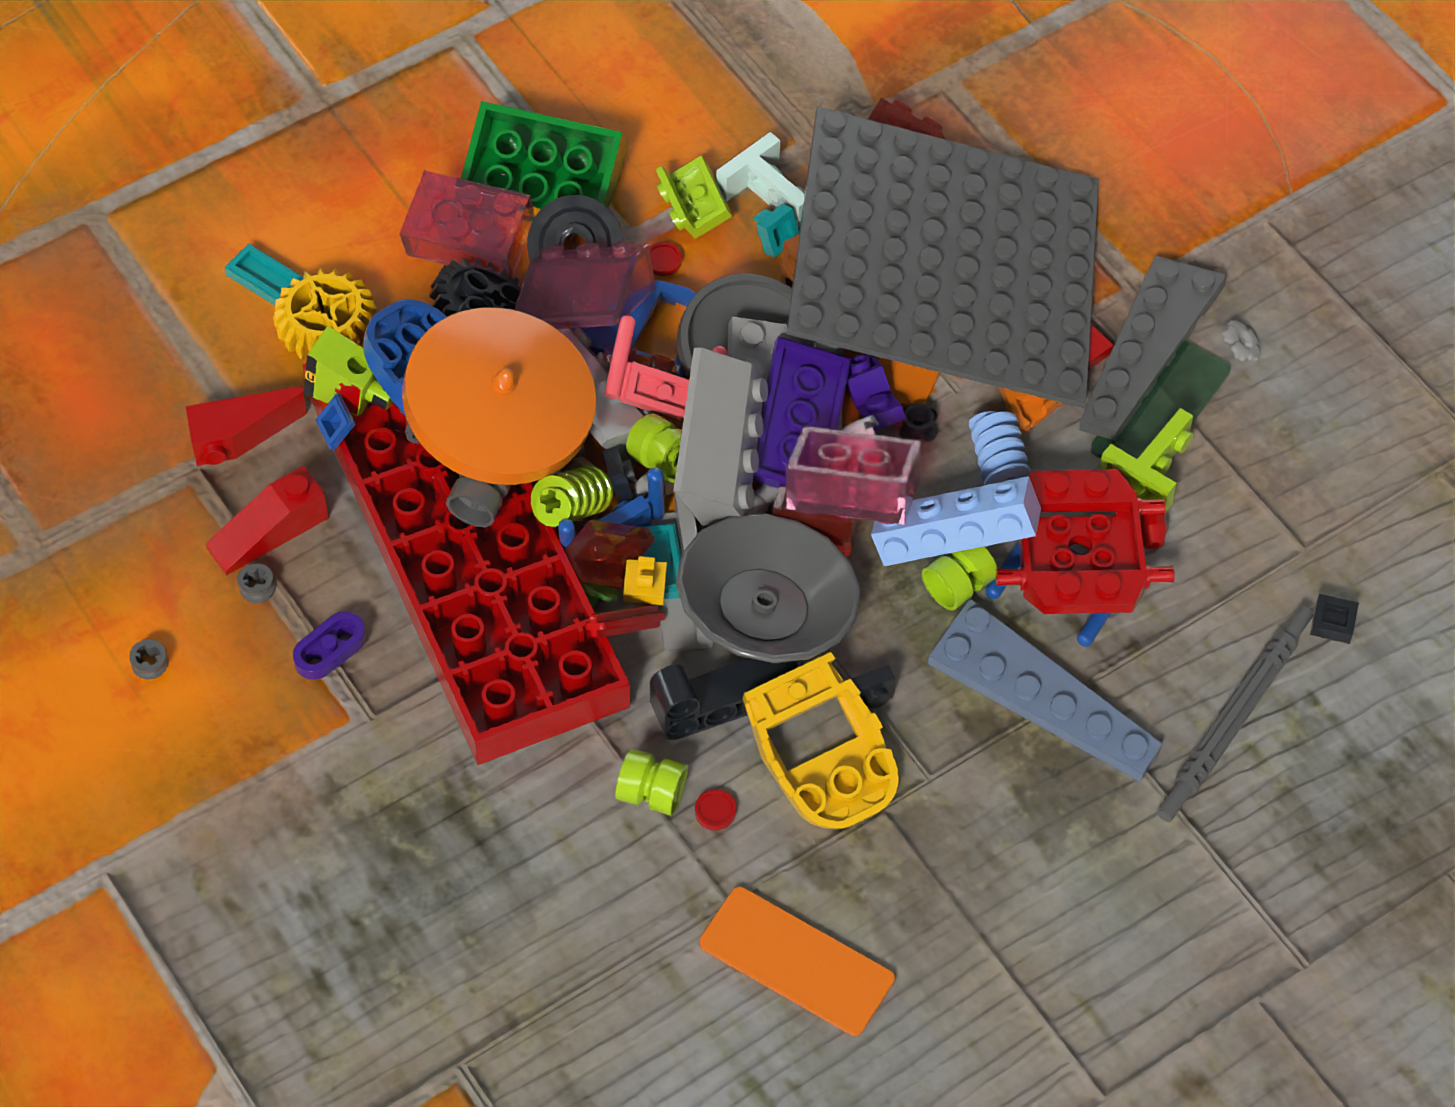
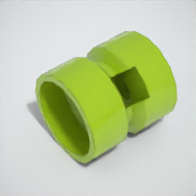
M655 413L647 414L632 426L626 442L627 452L631 458L650 469L654 467L661 469L663 479L675 483L682 429H677L673 423Z
M983 546L948 553L946 556H939L923 568L921 574L924 585L930 595L942 607L953 611L969 600L973 595V591H980L995 580L997 565L989 551Z
M631 748L624 759L619 773L615 799L636 806L646 801L649 803L650 810L673 816L683 794L688 765L667 758L657 763L653 754Z

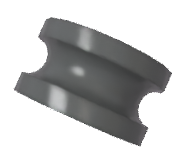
M260 563L250 564L239 572L237 581L240 593L248 602L263 603L274 595L276 586L273 573L266 565ZM260 578L263 579V585L256 584L253 588L250 587L249 581L257 582Z
M145 639L137 642L130 651L131 667L134 674L139 678L154 679L166 671L168 658L166 650L160 642L153 639ZM145 654L155 657L156 663L150 665L148 662H142L141 657Z

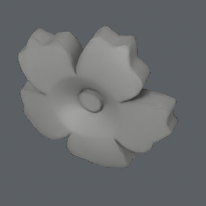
M1236 320L1229 322V327L1221 335L1224 342L1232 344L1229 348L1234 352L1235 359L1244 361L1248 358V360L1257 361L1261 352L1258 347L1259 341L1251 329L1247 331V327Z

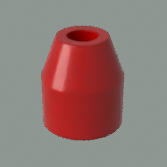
M1142 515L1140 523L1143 546L1146 549L1162 547L1168 529L1166 516Z

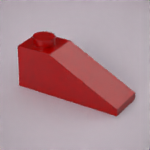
M302 386L185 406L197 466L206 464L217 465L224 461L237 459L307 414Z
M303 465L269 484L205 544L206 549L227 576L329 519L325 494Z

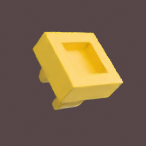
M639 556L638 560L627 559L623 602L663 605L667 562H655L653 557Z

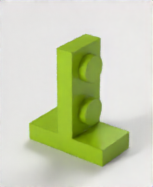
M1180 408L1138 459L1110 444L1102 453L1100 469H1118L1137 493V498H1164L1167 512L1173 504L1177 483L1164 475L1171 466L1172 457L1177 451L1182 454L1193 439V433L1190 432L1193 415Z

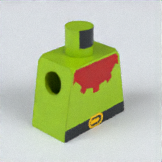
M327 326L307 354L304 394L327 404L335 394H341L350 414L355 416L361 415L369 402L384 410H388L393 401L370 370L365 359L364 349Z

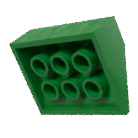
M481 101L453 207L492 217L503 214L532 222L535 217L501 210L507 199L509 198L542 209L545 205L559 197L583 195L596 199L609 208L620 179L629 143L623 132Z

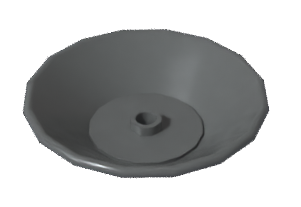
M763 513L733 516L701 530L682 552L676 578V586L687 616L706 638L737 656L770 663L807 660L839 644L857 619L861 591L851 562L828 537L797 520Z

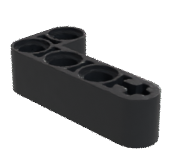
M749 658L691 679L688 678L683 666H667L656 672L650 679V703L666 739H682L747 716L742 699L744 693L804 665L803 660L770 663Z

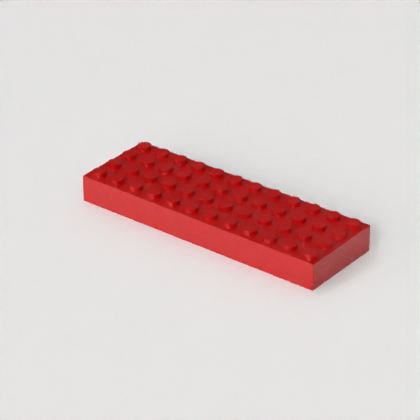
M303 364L302 366L305 378L306 364ZM310 397L319 416L327 406V403ZM369 402L361 415L355 416L351 414L356 425L334 452L477 765L630 708V683L608 638H592L591 631L585 630V622H589L591 615L595 614L572 565L553 527L539 522L533 514L531 507L533 486L531 482L511 486L506 497L502 499L503 504L492 525L477 527L467 524L455 517L446 506V499L454 483L460 478L459 474L436 460L421 443L416 444L407 440L405 429L408 426L406 417L400 412L394 402L388 410H384Z

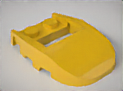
M829 652L744 693L742 699L761 759L785 796L804 820L823 829L835 830L856 825L883 810L896 794L899 777L892 751L887 749L880 730L883 726L876 713H871L859 696L861 692L851 679L846 681L842 679L831 664L836 658ZM837 697L857 737L787 771L767 731Z

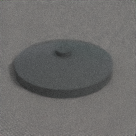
M733 274L716 279L699 290L685 309L677 332L678 356L687 379H690L694 348L701 347L712 351L714 347L722 346L728 351V323L732 316L787 324L792 288L778 280L762 275Z

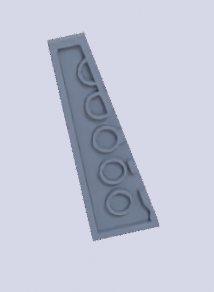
M971 599L967 601L929 655L928 665L1141 782L1160 753L1161 742Z

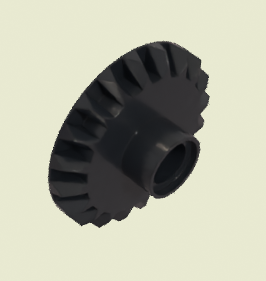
M567 195L551 201L535 216L528 233L527 250L533 269L546 284L562 292L584 293L595 290L609 281L613 273L618 270L619 262L624 255V237L621 231V224L617 221L613 212L602 202L588 196ZM580 234L585 239L586 245L582 253L575 255L570 248V243L574 236Z

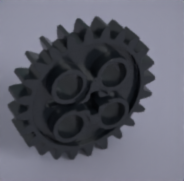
M462 258L459 264L452 260L448 266H443L430 286L433 290L429 297L435 300L432 307L437 308L447 317L477 308L510 309L529 314L540 320L545 315L544 311L536 309L539 300L527 296L530 289L518 286L519 278L516 277L510 280L507 278V271L505 269L498 273L491 262L485 268L476 258L472 264L466 258Z

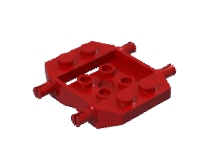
M1118 469L1043 470L1030 472L1029 478L1040 504L1041 512L1115 511V516L1094 514L1090 517H1066L1057 514L1051 517H1039L1036 536L1018 539L1020 546V569H996V586L1020 585L1023 597L1043 614L1132 613L1142 598L1144 590L1149 589L1150 583H1174V566L1150 567V565H1146L1140 523L1142 515H1165L1166 503L1164 498H1137V493ZM1073 544H1082L1090 552L1085 555H1077L1069 547Z

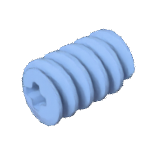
M987 411L977 414L969 420L968 426L971 430L974 451L978 456L977 463L981 469L980 475L984 485L1027 477L1031 472L1027 465L1028 457L1023 452L1025 446L1020 439L1021 430L1017 427L1018 418L1013 413Z

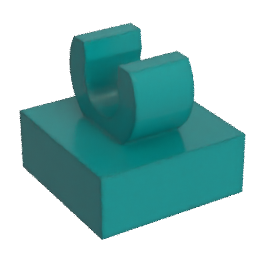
M781 204L772 212L763 209L753 217V220L757 222V234L761 239L764 253L774 258L783 252L784 241L799 234L793 208Z

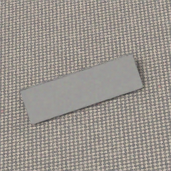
M675 494V512L665 513V516L660 520L651 518L650 526L675 523L681 558L682 552L698 533L695 516ZM680 598L666 599L663 605H658L659 611L665 613V620L660 621L664 651L666 653L713 648V641L706 638L684 612Z

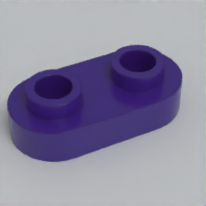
M339 612L328 618L295 646L293 660L296 671L302 677L312 680L321 679L330 674L364 645L366 633L362 619L351 612ZM343 635H351V636H352V637H351L350 639H348V640H341V639H339V638H340L341 636H343ZM313 659L321 660L320 663L309 664Z

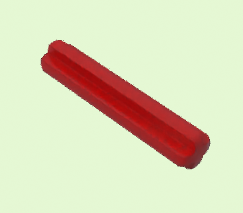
M652 604L592 614L590 621L585 622V630H590L592 638L597 639L659 627L660 621L665 620V613L659 611L658 605Z

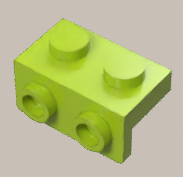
M699 156L671 174L663 166L655 169L661 181L656 186L663 199L667 203L671 202L673 209L669 211V214L680 231L685 228L696 239L733 217L708 163L702 156Z

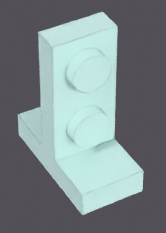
M769 132L719 168L716 173V182L726 202L748 187L774 210L781 204L793 208L798 229H800L805 191L799 186H794L776 167L780 160V139Z

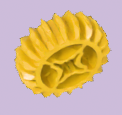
M320 268L317 275L311 276L305 271L302 281L292 278L290 288L281 289V298L276 299L274 306L275 315L273 320L275 327H277V336L280 341L285 342V347L289 352L296 351L300 360L307 357V354L327 326L358 345L363 344L367 325L370 319L377 313V309L374 304L373 295L370 289L365 288L362 279L354 281V277L350 272L340 276L336 268L330 274H325Z

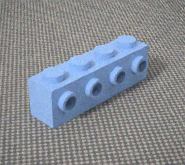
M1027 476L878 507L871 536L883 565L889 566L1036 536L1041 507L1030 478Z

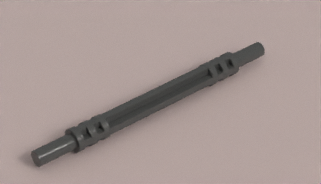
M1301 606L1284 631L1277 632L1176 777V786L1157 812L1162 820L1171 822L1189 795L1197 793L1200 786L1204 783L1209 773L1297 648V639L1314 616L1311 609Z

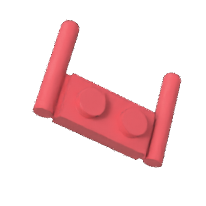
M623 316L619 323L604 396L609 399H619L622 403L683 422L689 380L636 362H627L636 321L632 316ZM716 346L712 350L726 356L728 354L727 349L722 346Z

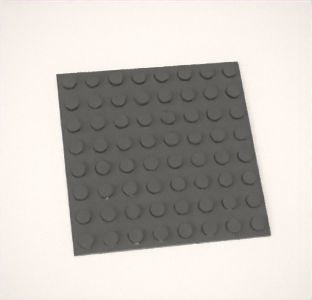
M817 107L786 334L1084 408L1087 397L1099 179Z

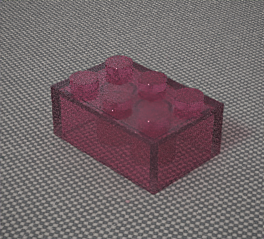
M424 170L399 235L408 256L449 265L452 260L459 264L462 258H466L472 264L476 258L485 268L491 262L498 273L505 269L507 271V278L511 280L514 277L527 242L529 229L535 218V213L530 195Z
M804 426L786 467V509L799 510L807 514L837 515L844 519L874 520L883 524H905L920 482L921 441Z

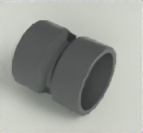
M459 474L460 478L456 480L446 499L447 508L455 517L467 524L477 527L492 525L503 504L502 499L506 497L512 485L480 482Z

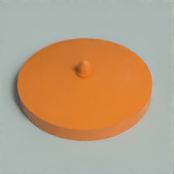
M504 308L470 309L448 316L432 326L415 345L406 367L402 385L405 415L411 430L421 445L436 460L454 472L467 478L490 484L517 485L543 479L562 469L577 455L583 446L592 426L596 409V391L591 371L574 344L548 323L529 314Z

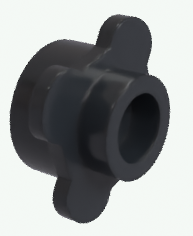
M913 404L903 408L906 419L902 420V427L899 429V436L903 440L909 441L912 438H923L929 442L937 437V430L934 428V421L937 419L935 410L923 404Z

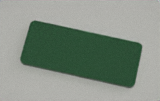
M1183 341L1176 351V357L1169 366H1165L1158 376L1157 384L1150 394L1142 400V405L1119 438L1115 441L1097 435L1091 444V453L1101 459L1102 453L1112 444L1138 459L1180 408L1193 415V425L1228 378L1231 370L1230 366L1189 342Z

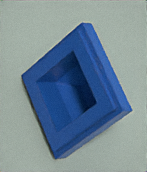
M335 394L316 418V422L330 450H335L356 425L341 394Z

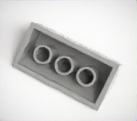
M563 321L551 324V326L556 328L574 344L591 371L596 391V409L589 431L605 449L618 446L623 461L630 459L634 466L637 461L630 457L626 447L628 434L632 426L640 418L654 413L622 403L619 399L605 397L604 392L611 361L602 352L595 355L590 349L594 344L593 340L579 326L573 330Z
M700 347L693 350L674 492L701 525L708 526L728 517L748 515L749 509L754 505L752 481L753 474L758 471L759 467L757 443L758 437H761L763 434L764 425L761 413L763 402L768 398V386L766 380L761 377L753 364Z

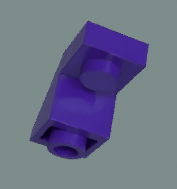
M858 355L851 358L846 389L860 419L873 415L879 424L873 427L874 432L906 419L901 404L891 392L883 366L873 355Z

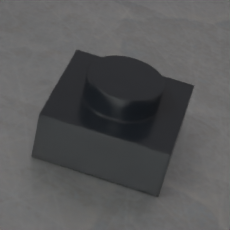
M618 446L603 450L609 479L618 502L634 500L631 483L637 482L631 460L623 461Z
M1319 593L1310 635L1350 644L1359 603Z
M889 665L851 679L861 692L859 696L867 708L875 709L881 707L893 698L896 677Z

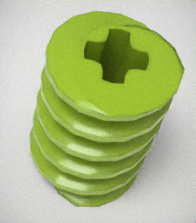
M584 465L540 479L532 490L531 507L533 514L539 522L552 527L558 526L559 522L563 519L575 521L605 511L610 505L613 498V487L609 477L595 466Z

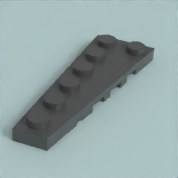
M1155 256L1080 419V431L1115 441L1119 438L1142 405V400L1150 394L1157 384L1158 376L1165 366L1171 364L1176 357L1177 349L1183 341L1188 340L1193 332L1194 325L1201 315L1204 316L1223 290L1226 281L1225 274Z

